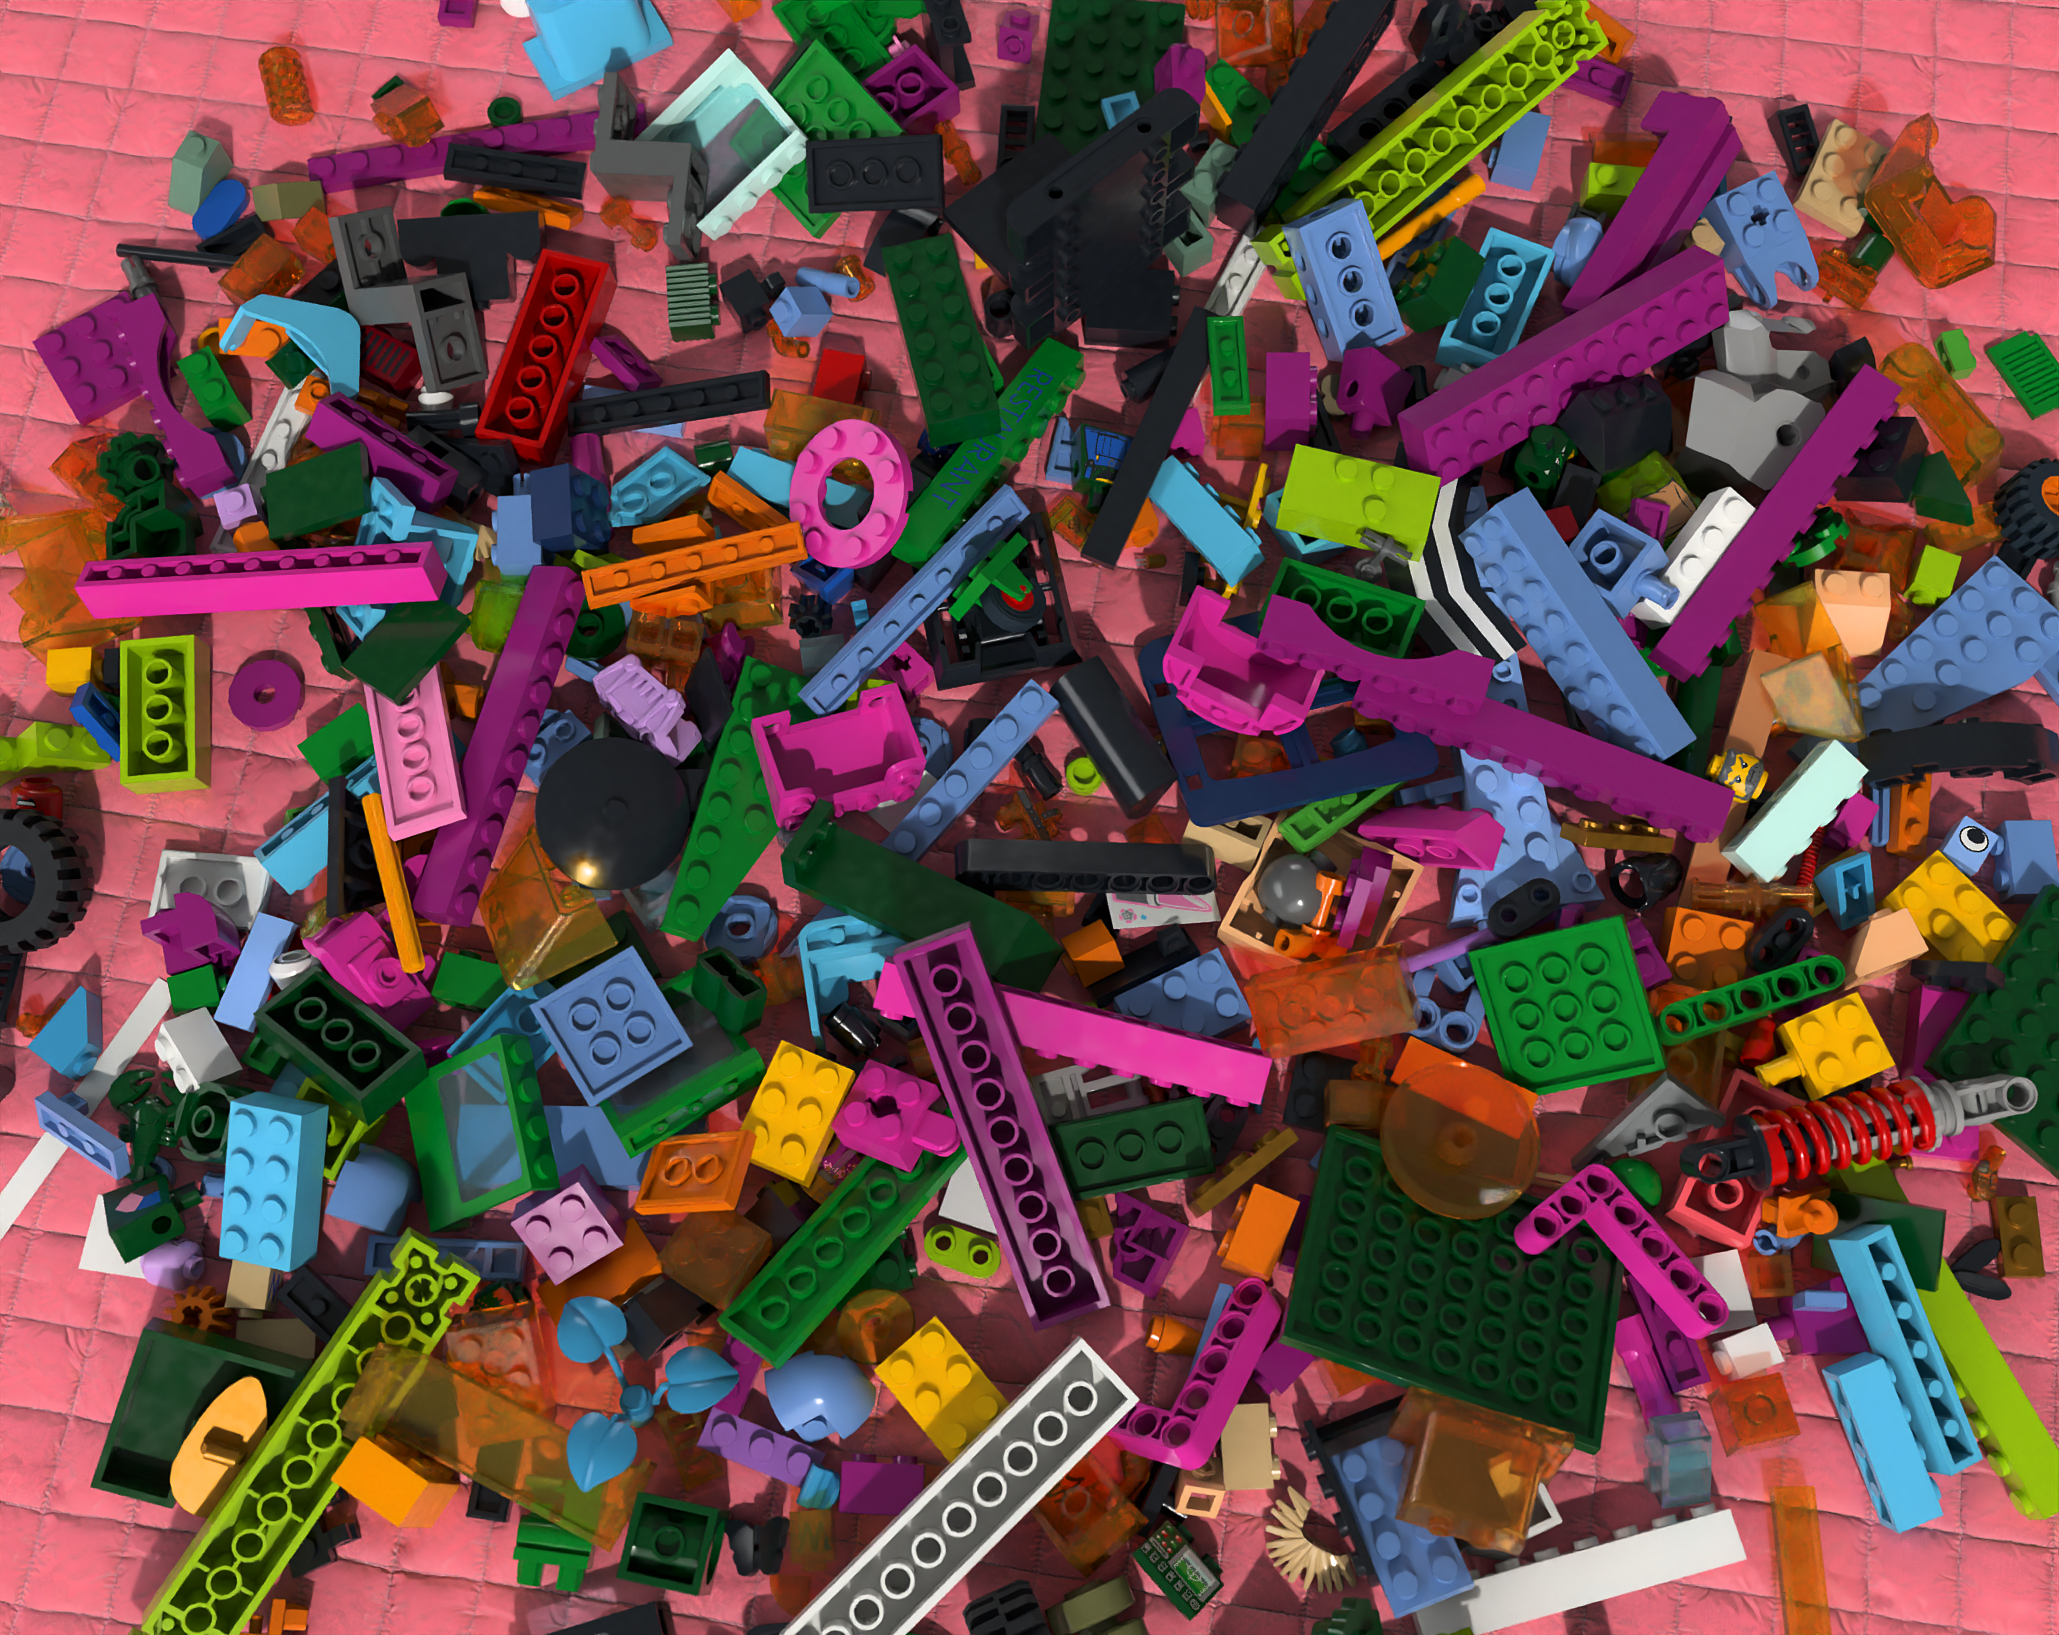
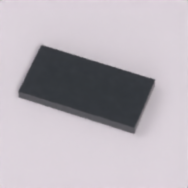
M941 134L805 141L809 214L945 208L943 135Z

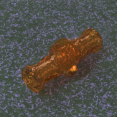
M1752 872L1748 874L1745 884L1735 881H1724V883L1699 882L1698 878H1692L1691 910L1697 911L1698 908L1722 909L1724 912L1741 910L1742 921L1746 920L1749 911H1753L1756 922L1761 923L1762 911L1774 914L1781 907L1794 906L1805 909L1813 917V882H1807L1806 886L1781 885V883L1759 884L1756 873Z

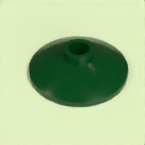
M585 596L565 655L576 660L594 661L614 652L621 644L625 635V620L619 607L613 604L590 610L587 596ZM589 630L596 632L592 636H584V633Z

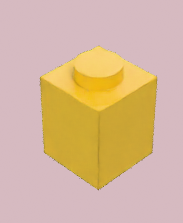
M93 647L51 649L47 651L46 685L60 697L74 696L78 686L91 682L98 691H105V685L103 684L104 658Z

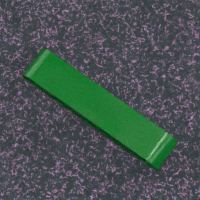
M1820 955L1671 1003L1654 1018L1661 1044L1667 1046L1678 1045L1823 998L1842 984L1846 974L1845 968L1836 957ZM1815 969H1820L1826 973L1829 979L1828 984H1823L1817 980L1814 973ZM1784 981L1789 984L1792 989V996L1782 994L1778 989L1777 982ZM1744 992L1751 995L1755 1000V1008L1746 1007L1740 999V993ZM1703 1005L1713 1006L1718 1012V1020L1714 1021L1706 1017L1703 1012ZM1671 1016L1678 1019L1681 1023L1682 1031L1680 1033L1671 1031L1666 1025V1017Z

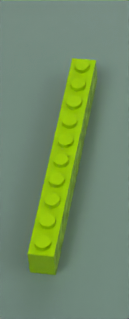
M1873 1156L1866 1165H1857L1851 1159V1164L1847 1169L1838 1170L1831 1165L1827 1174L1819 1175L1823 1181L1828 1182L1831 1188L1910 1203L1885 1160L1879 1161ZM1942 1256L1938 1291L1930 1292L1916 1289L1974 1437L1982 1441L1989 1453L1987 1455L1989 1465L1999 1477L2004 1478L2011 1490V1502L2021 1515L2026 1516L2028 1520H2045L2059 1512V1450Z

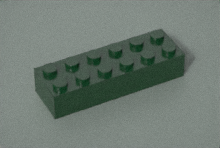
M951 233L881 248L885 277L931 449L1002 433L1000 408Z

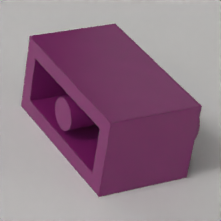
M852 1454V1462L842 1461L839 1513L898 1516L925 1489L926 1466L917 1464V1456L893 1455V1463H876L877 1455Z

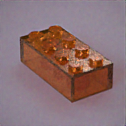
M1402 942L1253 974L1244 986L1261 1049L1268 1051L1272 1059L1417 1030L1422 1018Z

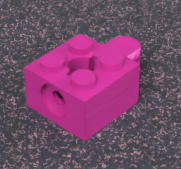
M868 1059L831 1125L843 1146L909 1173L914 1168L923 1149L938 1156L947 1157L954 1153L961 1143V1136L955 1120L943 1114L947 1104L935 1084Z

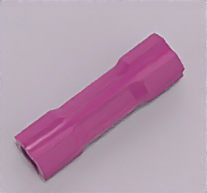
M1641 1313L1617 1321L1614 1347L1618 1356L1622 1359L1642 1407V1416L1653 1443H1658L1689 1432V1429L1677 1401L1672 1397L1653 1351V1342Z

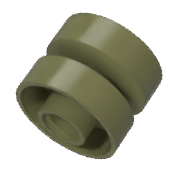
M1125 1574L1103 1583L1101 1578L1063 1594L1064 1601L1044 1610L1054 1635H1070L1077 1632L1079 1635H1150L1143 1617H1133L1121 1622L1117 1618V1614L1129 1608L1136 1601Z

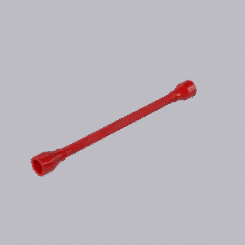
M1827 825L1824 827L1819 826L1810 836L1813 841L1804 851L1790 906L1803 909L1806 907ZM1790 919L1785 923L1786 931L1791 927ZM1784 981L1777 982L1778 989L1781 993H1783L1785 984ZM1777 1012L1756 1020L1754 1029L1743 1044L1739 1059L1743 1065L1755 1069V1067L1764 1065L1774 1059L1776 1052L1774 1039L1776 1024L1774 1020H1776Z

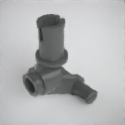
M1369 528L1365 529L1363 533L1374 539L1375 542L1363 535L1359 542L1376 551L1371 557H1362L1355 563L1354 575L1358 580L1375 584L1382 575V568L1379 563L1386 556L1406 567L1408 560L1396 553L1409 560L1413 553L1396 545L1394 538L1390 536L1384 538Z

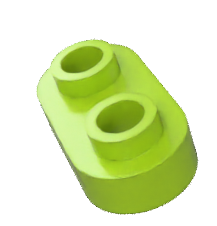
M949 1224L936 1225L925 1236L924 1248L926 1254L931 1261L938 1265L976 1279H987L993 1276L1000 1267L1001 1254L999 1248L990 1239ZM948 1237L951 1240V1246L948 1250L942 1251L936 1247L939 1238ZM980 1250L985 1251L989 1256L987 1262L981 1265L973 1260L974 1254Z

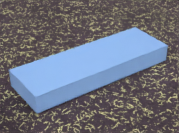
M261 912L258 913L213 1017L214 1020L251 1033L254 1032L257 1023L253 1013L266 1003L275 982L268 968L275 957L288 952L298 928L295 923Z

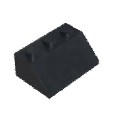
M1650 374L1580 392L1557 421L1559 426L1601 476L1669 456L1673 451L1671 399L1662 390L1661 384L1652 378Z

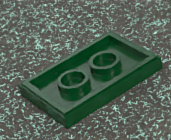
M361 442L266 475L269 539L276 544L372 512L367 447Z
M440 598L436 601L399 602L341 666L348 674L399 706L469 628L472 622L467 615Z
M1830 1188V1196L1827 1200L1834 1205L1838 1213V1223L1832 1232L1823 1235L1814 1233L1810 1267L1841 1273L1828 1239L1859 1224L1890 1225L1915 1288L1930 1292L1938 1291L1946 1209Z

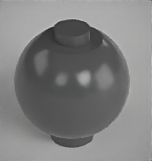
M1316 849L1307 857L1300 854H1288L1277 858L1264 870L1258 884V899L1264 909L1261 913L1262 917L1276 929L1284 926L1287 929L1301 930L1302 924L1311 923L1321 905L1322 891L1316 889L1317 871L1324 870L1335 873L1337 867Z

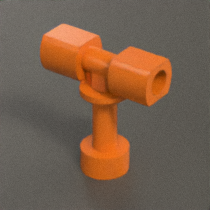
M1317 871L1316 889L1322 891V901L1318 913L1310 924H1302L1301 930L1280 929L1274 940V950L1287 958H1307L1310 953H1313L1322 959H1343L1347 948L1336 945L1339 933L1332 931L1325 924L1334 895H1343L1347 879L1333 872Z

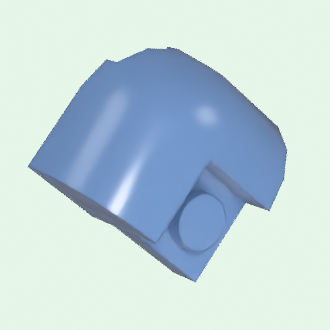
M814 1350L787 1360L779 1370L774 1367L764 1372L766 1392L777 1419L786 1432L794 1429L807 1445L836 1431L845 1439L858 1430L868 1419L875 1406L876 1387L858 1365L845 1354L838 1358L832 1355H815Z

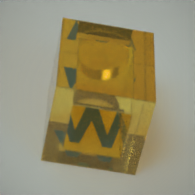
M834 1509L789 1512L791 1564L802 1563V1572L827 1570L826 1561H837Z

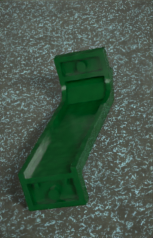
M821 798L780 856L785 885L908 943L971 921L992 980L995 983L1040 993L1064 952V949L1031 915L837 826L833 804Z

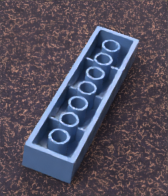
M1528 487L1497 503L1458 536L1466 551L1471 555L1487 582L1492 586L1506 607L1509 615L1514 619L1526 637L1529 645L1534 649L1548 670L1549 675L1554 679L1572 709L1575 710L1589 731L1591 737L1657 762L1666 760L1697 739Z

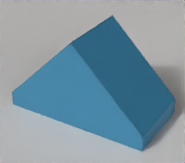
M1863 851L1831 864L1813 878L1840 930L1843 931L1869 920L1868 917L1876 913L1871 860L1868 852Z

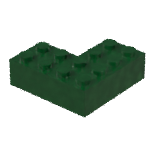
M153 1317L141 1333L90 1487L173 1509L177 1500L173 1496L170 1485L172 1465L184 1441L215 1398L242 1377L255 1375L262 1381L266 1394L268 1431L311 1369L314 1361Z

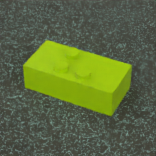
M1296 444L1275 528L1375 552L1376 550L1359 542L1362 535L1375 542L1374 539L1363 533L1366 528H1369L1384 538L1387 536L1394 538L1396 545L1413 553L1410 560L1420 562L1430 528L1441 477ZM1396 553L1397 555L1401 556L1402 558L1409 560L1408 558L1402 556L1401 554Z
M194 634L120 641V784L137 795L211 788L210 647Z

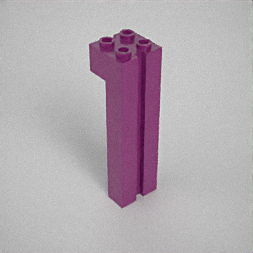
M1661 90L1640 124L1642 129L1649 130L1654 136L1660 137L1658 140L1659 148L1562 302L1561 307L1567 317L1676 255L1743 147L1736 128L1729 122L1730 117L1722 100L1715 97L1692 96L1685 92L1674 93Z

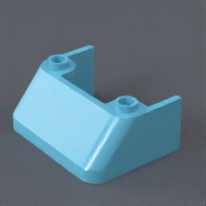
M851 915L814 921L807 924L799 934V947L811 1031L818 1050L827 1051L822 1017L828 1016L840 1002H849L848 984L880 978L886 955L893 956L895 948L906 945L908 942Z

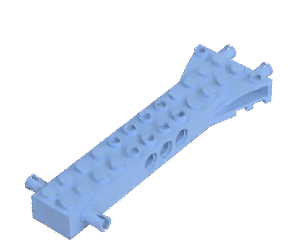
M1483 486L1471 487L1464 518L1465 529L1470 527L1488 511ZM1475 563L1481 589L1511 624L1506 607ZM1431 650V652H1432V657H1435L1436 655H1435L1434 652ZM1516 652L1493 668L1486 697L1529 713ZM1450 745L1455 777L1462 775L1465 790L1458 792L1461 810L1470 811L1472 808L1485 809L1491 812L1493 818L1506 830L1493 871L1456 868L1446 929L1478 926V930L1481 931L1488 928L1487 916L1492 905L1535 878L1550 880L1557 886L1560 892V903L1556 910L1557 916L1554 919L1555 929L1559 928L1562 909L1571 902L1584 905L1585 912L1596 911L1605 900V897L1596 884L1595 876L1588 870L1573 843L1559 837L1561 825L1548 809L1544 785L1538 781V778L1524 772L1521 774L1509 772L1500 763L1490 759H1475L1469 756L1465 750ZM1538 891L1534 893V898L1537 901L1545 902L1548 900L1544 892ZM1511 912L1501 914L1504 921L1515 918ZM1501 939L1485 946L1502 943L1504 940Z

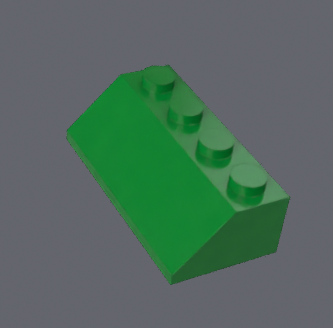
M1284 557L1258 616V638L1271 596L1275 594L1309 604L1320 620L1335 634L1358 648L1376 655L1396 659H1409L1426 601Z

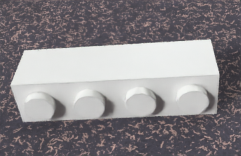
M1730 486L1709 493L1666 550L1665 554L1669 561L1657 576L1658 579L1678 588L1680 591L1678 600L1672 608L1665 610L1658 604L1641 596L1630 612L1651 630L1671 626L1757 510Z

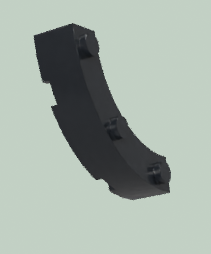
M1969 717L1953 724L1926 726L1895 732L1888 728L1878 729L1870 732L1868 738L1857 740L1860 762L1869 770L1863 777L1864 783L1877 791L1926 782L1925 774L1950 772V777L1954 779L1984 778L1992 776L1993 772L2000 771L2003 772L2004 779L2018 781L2028 786L2059 778L2058 734L2044 728L2043 724L1982 722L1980 717Z
M785 1179L779 1183L772 1180L756 1194L759 1200L713 1244L710 1241L704 1243L693 1253L692 1258L694 1260L649 1293L644 1295L642 1291L638 1292L624 1304L623 1309L626 1311L624 1317L627 1323L626 1339L645 1362L676 1343L683 1336V1331L695 1321L699 1326L742 1291L773 1258L771 1255L786 1244L813 1215L819 1206L802 1189L799 1183L790 1179Z

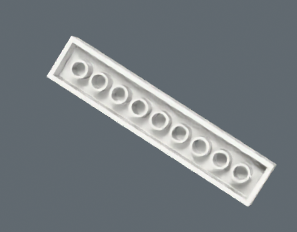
M1079 1335L778 1635H906L1140 1399Z

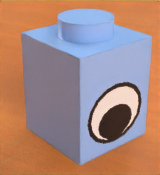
M1965 815L1951 827L1938 850L1967 878H1970L1979 870L1999 836Z

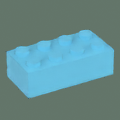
M1490 227L1479 252L1487 260L1458 319L1448 322L1441 337L1434 362L1449 368L1455 363L1461 366L1462 362H1467L1479 368L1518 346L1549 276L1556 252L1552 251L1551 248Z
M261 1091L231 1101L219 1257L291 1272L316 1259L329 1105Z

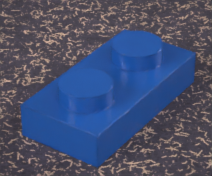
M91 682L78 686L69 710L72 712L75 720L82 724L96 739L100 748L107 751L116 762H119L120 714Z

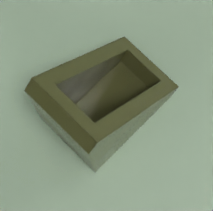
M322 181L273 183L252 187L255 211L261 222L327 216Z

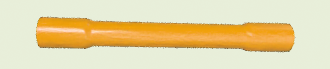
M1474 173L1451 189L1446 196L1377 243L1381 260L1384 261L1450 213L1462 208L1485 192L1486 186L1482 178Z

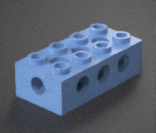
M1340 199L1282 226L1327 360L1343 363L1346 350L1374 347L1376 349L1406 334L1362 199Z

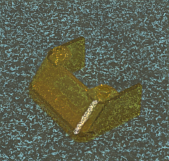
M1811 580L1754 603V609L1770 639L1771 647L1767 648L1766 652L1791 659V662L1760 674V679L1774 703L1771 708L1780 727L1786 725L1792 732L1831 740L1836 739L1846 743H1854L1867 738L1856 669Z

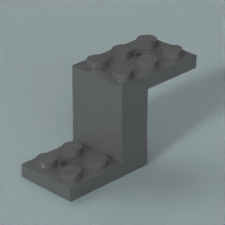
M604 72L603 85L599 86L597 93L600 112L599 118H596L594 121L593 130L596 146L595 152H591L590 170L612 199L667 202L670 215L669 223H665L663 228L664 243L681 264L699 263L703 232L696 225L705 216L709 169L692 143L633 141L638 102L618 72Z
M391 206L329 217L328 222L349 312L359 325L411 322L427 394L439 393L488 379L466 273L407 277ZM366 239L370 242L372 248L370 256L366 254L364 247ZM449 342L453 347V356L451 358L447 354Z

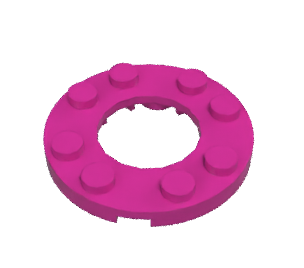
M848 419L835 422L821 430L808 443L803 452L800 453L790 486L789 517L792 522L799 520L806 551L814 559L827 566L859 569L875 563L895 545L908 521L909 514L905 513L908 491H913L912 471L902 445L893 434L877 424L857 419ZM856 458L861 460L870 470L874 482V498L869 513L860 524L852 529L840 530L834 527L827 519L825 514L827 510L822 505V501L827 493L825 481L827 476L832 475L831 470L835 465L843 460Z

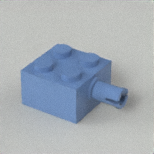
M519 473L513 476V496H498L497 510L492 511V526L494 532H497V544H492L491 546L492 563L494 566H498L501 579L503 581L506 580L513 593H524L533 565L554 566L553 561L557 556L556 553L533 542L530 474L524 473V481H521V474Z
M1599 508L1568 547L1611 612L1623 620L1641 596L1658 604L1665 610L1672 608L1678 600L1680 594L1678 588L1657 578L1669 561L1658 540Z

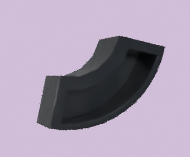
M945 208L892 210L876 234L863 266L885 277L881 248L945 234L948 223L943 219L942 214Z

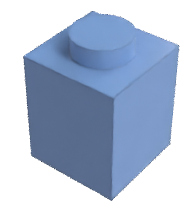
M786 286L769 309L784 337H817L833 316V312L819 287Z

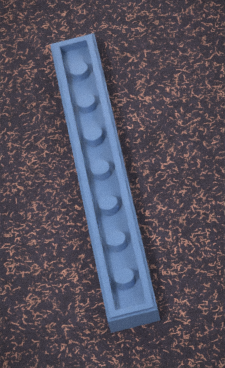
M1004 484L797 694L818 718L832 715L968 577L969 573L982 559L987 557L994 546L1001 539L1004 540L1031 513L1010 486Z

